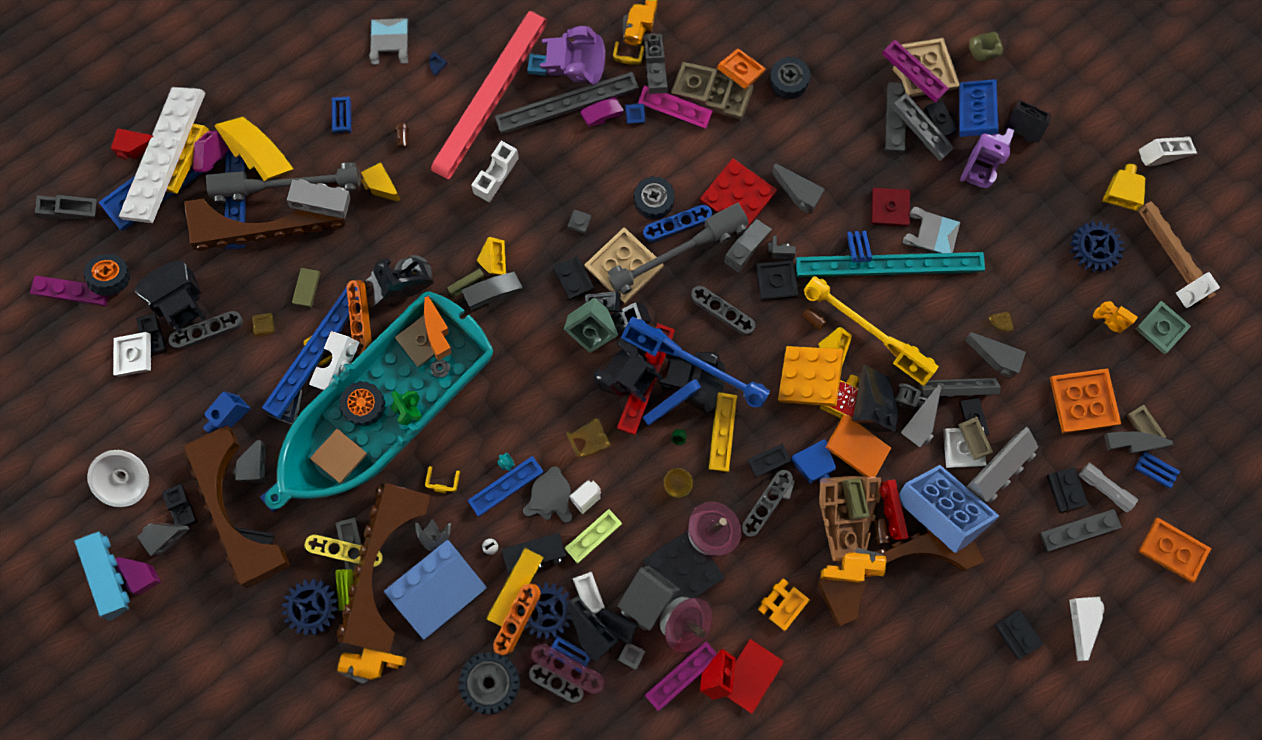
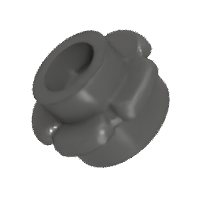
M444 359L433 362L431 364L432 374L435 377L441 378L447 376L450 370L449 363H446Z

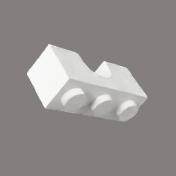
M503 141L499 143L491 155L492 161L486 172L481 170L471 185L473 193L488 202L491 201L519 159L517 149Z
M331 331L324 349L332 353V362L326 368L316 367L309 385L324 391L333 382V375L335 374L338 377L346 369L343 365L345 363L351 364L359 342L348 336Z

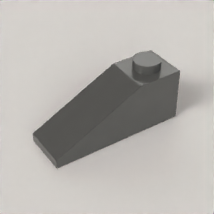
M775 163L772 171L773 176L801 211L812 214L825 189Z
M756 219L727 252L724 263L740 272L772 229Z
M970 332L966 337L965 341L995 371L1000 372L1002 376L1011 378L1020 372L1026 354L1025 351Z

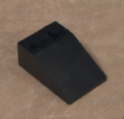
M863 365L852 421L875 432H895L898 410L890 377L867 365Z

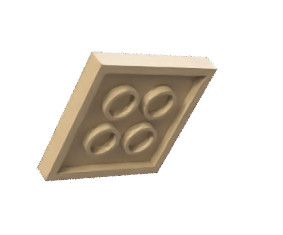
M943 38L902 45L949 88L947 91L955 90L960 86ZM899 70L906 94L909 97L925 95L920 88Z
M624 227L584 266L610 292H615L608 280V271L621 265L622 269L626 268L632 271L657 257ZM662 263L635 277L634 285L631 286L632 290L625 295L621 294L620 301L625 305L664 267V264Z

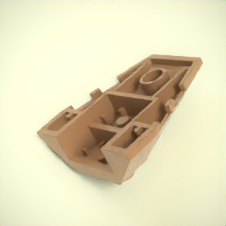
M845 476L821 478L820 507L833 561H842L845 554L854 553L857 548L867 550L871 535L869 533L871 521L875 520L876 516L873 514L875 505L879 503L881 498L879 491L881 487L880 477ZM861 478L870 517L850 520L842 481Z

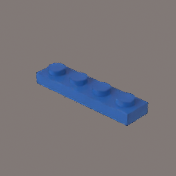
M531 456L467 501L478 517H480L542 475L544 471L534 457Z

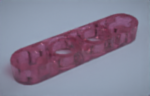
M539 644L532 650V659L536 663L590 693H598L603 688L604 679L600 674L548 645ZM544 649V654L549 657L551 653L554 654V656L551 658L548 664L546 662L548 658L545 656L539 658V653H537L536 651ZM556 658H561L564 661L562 669H557L554 666ZM579 668L582 671V677L579 679L574 678L571 675L572 669ZM586 673L589 674L588 679H590L591 681H593L595 678L598 679L597 683L600 686L592 688V683L588 680H586L584 684L582 681L586 677Z

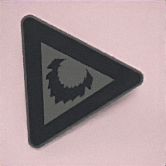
M300 389L280 419L269 413L268 416L292 425L298 417L303 390Z

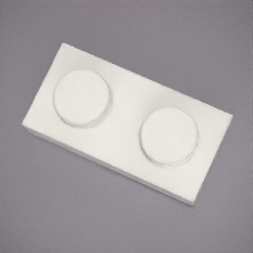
M1210 272L1176 292V294L1187 309L1220 287Z

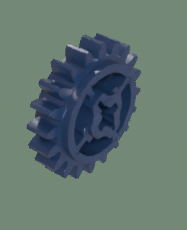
M1094 221L1089 225L1085 223L1072 236L1074 240L1070 245L1074 246V248L1071 250V253H1077L1073 259H1080L1079 266L1083 263L1086 264L1085 270L1089 267H1092V272H1095L1098 268L1100 272H1103L1105 269L1110 270L1123 257L1120 253L1125 249L1119 246L1124 241H1118L1121 234L1115 235L1116 228L1109 230V224L1103 227L1102 221L1097 225ZM1100 243L1099 248L1094 250V248Z
M315 579L311 580L310 585L308 580L303 581V586L296 583L297 590L290 588L289 591L292 595L284 596L288 603L282 604L283 607L287 608L286 611L282 612V615L289 616L285 619V623L292 622L290 629L297 627L296 633L301 634L304 630L306 636H309L310 631H312L313 635H317L318 628L320 631L325 632L324 625L332 626L329 619H336L337 617L332 613L339 611L338 608L333 606L339 602L336 599H332L336 592L329 593L331 586L327 585L324 587L323 581H320L317 585ZM313 591L312 595L308 598L300 599L303 594ZM321 595L325 600V609L320 605ZM304 604L312 605L317 611L309 610ZM296 606L300 608L301 619L297 617ZM317 615L322 616L318 621L311 624H307L309 619L311 620L312 617Z
M545 582L543 589L537 584L540 589V596L552 595V597L545 602L538 600L535 606L538 610L537 619L534 622L530 615L524 628L532 627L531 635L538 631V638H541L543 633H545L546 639H549L550 633L556 638L558 630L564 633L563 626L570 627L567 620H572V617L569 615L570 611L567 603L571 600H566L569 593L562 595L563 587L556 590L555 583L549 588L547 582ZM558 600H560L563 605L562 616H560L555 610L556 603L558 602ZM539 606H542V607H545V608H547L548 606H551V607H550V610H551L552 614H554L555 616H552L551 614H550V615H549V614H546V615L544 616V615H543L544 612H543L542 608L539 607ZM525 608L519 610V613L525 614ZM547 620L557 622V624L551 627H541L543 622Z

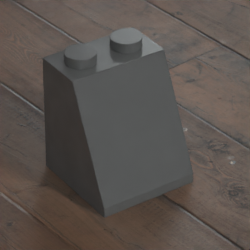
M650 566L641 567L618 607L622 609L620 612L623 615L638 621L636 624L640 628L652 630L661 619L664 609L675 599L681 589Z

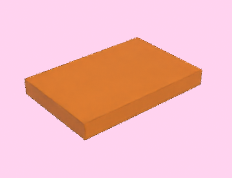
M847 415L842 417L825 447L865 477H876L891 450L890 446L857 422L852 421V418Z
M1155 518L1138 552L1187 581L1194 583L1211 548L1160 518Z

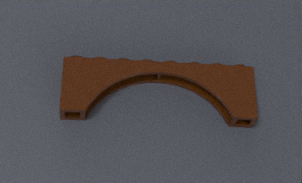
M337 182L322 183L331 188L339 187ZM204 199L184 202L190 244L194 250L205 251L212 247L224 248L230 244L243 245L249 241L261 242L273 237L280 239L292 234L298 236L304 234V232H321L323 229H339L342 226H346L345 219L299 209L275 221L245 223L219 214Z
M226 425L184 445L186 451L184 457L189 464L191 463L193 468L191 474L196 481L198 480L200 485L198 491L203 498L205 497L207 502L205 508L214 519L212 526L220 534L219 543L227 551L228 556H226V560L235 571L233 577L236 583L248 588L291 567L282 547L279 545L261 544L245 538L233 526L226 513L223 501L224 476L232 457L240 448L234 431Z
M382 483L377 487L375 491V498H377L375 506L371 507L369 517H371L370 525L366 526L364 537H366L365 543L361 545L359 550V557L361 558L359 565L355 566L353 572L355 577L354 584H351L349 587L348 605L344 606L342 613L344 617L343 624L339 626L337 631L339 642L390 653L395 633L379 615L373 599L372 572L381 546L397 527L410 519L426 515L431 495L388 483Z
M927 529L928 533L921 536L920 533L909 537L910 541L907 543H903L901 540L891 545L893 548L891 550L885 551L883 548L876 552L886 557V564L900 557L926 555L942 559L954 565L960 571L967 570L984 562L974 540L955 553L929 529ZM865 574L862 583L821 579V581L817 582L837 627L858 618L861 596L872 576L866 577Z

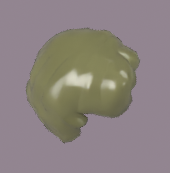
M996 32L972 37L969 41V50L976 60L990 61L1003 53V46Z

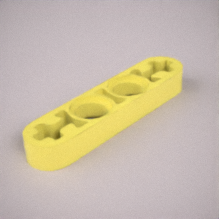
M311 535L305 541L306 549L313 554L359 564L361 557L351 559L348 556V552L351 548L360 550L361 545L318 535ZM314 539H317V542L323 545L324 540L328 541L325 545V553L321 552L323 550L321 547H315V550H312V546L309 545L310 541L313 542ZM333 543H337L340 546V551L335 555L330 554L328 550L329 546ZM380 551L377 554L379 560L375 561L374 567L379 566L383 560Z

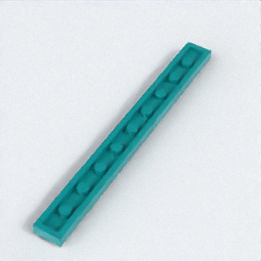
M983 252L872 255L871 262L852 263L851 256L796 257L797 277L977 273L985 271Z

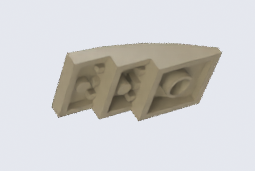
M683 62L671 94L713 110V112L742 120L753 91V85L744 89L728 76L719 74L717 69Z

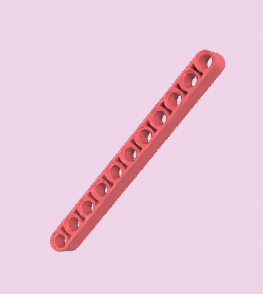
M532 11L527 13L432 164L431 171L446 179L451 178L543 32L547 23L546 18Z

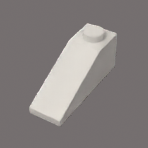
M1190 137L1155 139L1139 149L1145 166L1160 165L1197 154Z
M1100 597L1069 600L1078 661L1089 660L1103 618L1102 614L1104 613V605L1100 601Z

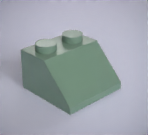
M596 298L568 314L564 330L589 353L618 336L608 309Z

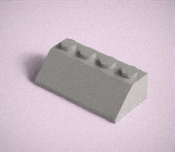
M1026 427L1017 433L966 486L984 503L988 502L990 504L998 496L996 492L1000 488L1003 490L1011 482L1009 478L1012 475L1017 476L1023 470L1021 465L1025 461L1029 463L1036 456L1034 452L1038 445L1030 430Z

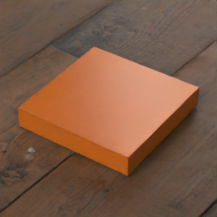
M736 49L720 62L717 67L718 70L744 89H747L766 70L740 49Z

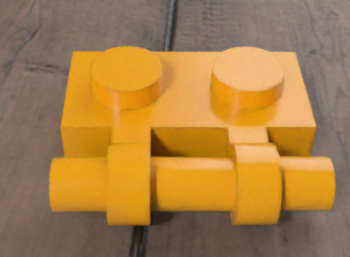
M1111 301L1101 304L1093 314L1094 319H1105L1104 323L1108 325L1109 329L1118 333L1123 332L1138 318L1124 307H1116Z
M782 578L778 584L776 583L772 587L773 591L767 598L764 597L761 601L762 605L758 610L762 614H765L768 609L773 611L769 619L783 631H786L810 599L795 587L790 592H787L785 587L788 585V582ZM781 595L784 599L777 607L773 602Z

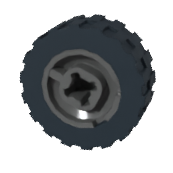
M790 56L781 58L775 62L771 69L769 77L771 89L781 98L795 99L798 96L800 97L807 90L810 81V70L801 59Z

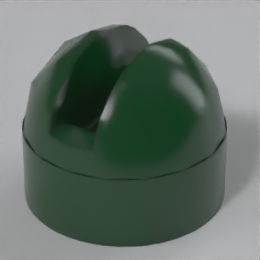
M675 429L671 435V442L675 445H684L686 443V431L684 429Z

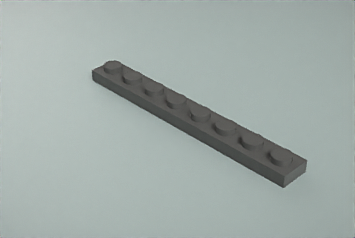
M633 72L595 85L586 86L496 115L495 119L499 131L503 135L589 107L606 99L617 98L638 91V85Z

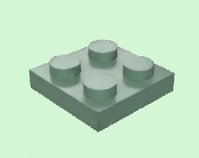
M1160 301L1135 329L1163 354H1166L1191 326L1165 303Z

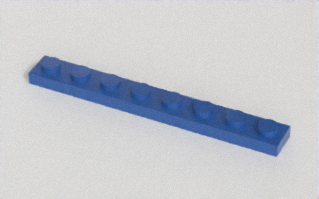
M347 287L262 406V409L278 419L282 417L327 352L324 347L330 332L340 333L350 319Z

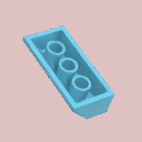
M96 532L75 540V544L99 615L107 621H111L129 609L127 603H130L127 592L122 591L121 584H123V579L120 573H116L114 566L117 565L114 555L109 553L108 548L111 547L109 539L100 532Z

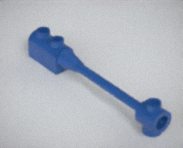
M632 317L621 336L625 341L653 356H656L658 351L678 356L743 391V397L751 407L761 408L770 392L763 384H757L753 381L745 384L687 353L667 337L661 329L653 328L642 319Z

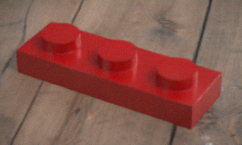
M894 479L881 482L879 491L884 501V513L889 523V534L892 536V540L909 538L896 481Z

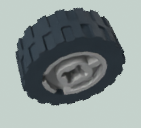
M651 176L640 181L635 188V208L645 218H650L651 220L661 219L667 216L674 206V189H672V185L666 179Z

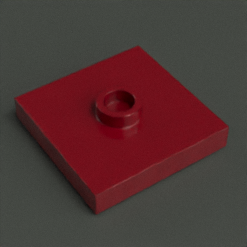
M873 188L871 225L908 227L910 225V190Z

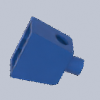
M223 391L205 412L204 415L209 421L203 428L208 433L226 425L231 428L251 408L239 395Z
M825 439L791 457V462L809 484L817 480L820 483L821 478H830L828 474L836 469L830 451L825 448L827 445Z

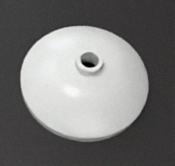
M111 450L104 452L95 458L88 470L87 479L92 493L100 501L110 506L126 507L135 504L145 495L149 486V474L146 466L137 456L127 451ZM120 472H124L126 476H122Z

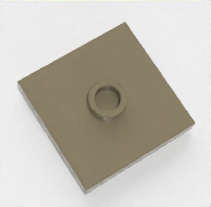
M424 316L395 337L418 368L435 356L428 340Z

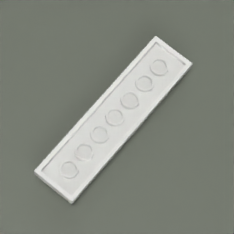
M171 88L152 134L153 138L149 141L119 214V217L123 220L153 223L204 98L205 92L201 89Z

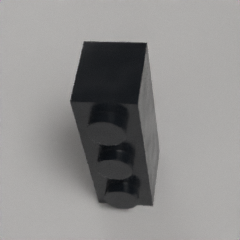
M560 533L502 549L509 574L513 571L525 548L543 557L537 570L544 568L543 564L551 562L552 565L562 563L564 558H567Z

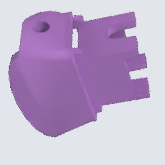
M577 26L567 30L563 37L542 39V43L547 45L546 63H540V67L547 69V74L550 76L566 75L573 82L595 85L599 82L604 69L605 47L601 36L596 34L590 27ZM568 38H574L575 41L571 43Z
M1008 128L1005 135L982 134L967 161L960 181H966L979 187H990L997 178L996 169L1000 163L1004 164L1010 156L1009 146L1014 130ZM976 159L993 165L992 170L976 164Z

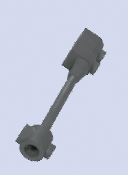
M347 162L340 164L341 168H338L335 175L264 181L261 179H249V175L245 172L206 175V185L209 198L214 199L215 203H224L228 197H233V201H244V196H249V194L266 190L267 188L291 186L292 180L298 181L303 179L312 184L337 182L340 187H344L347 191H355L356 186H360L361 179L356 163Z
M736 203L705 219V229L694 236L692 240L632 271L626 268L622 269L621 265L615 266L608 271V280L615 292H621L622 295H625L632 290L631 286L634 285V278L695 246L718 240L721 243H725L731 239L730 234L734 232L738 235L744 233L747 230L746 226L749 225L748 218L740 204Z

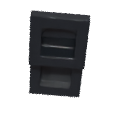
M152 313L136 318L139 333L147 332L151 334V356L167 352L157 315Z
M182 484L162 492L175 525L189 527L198 523Z

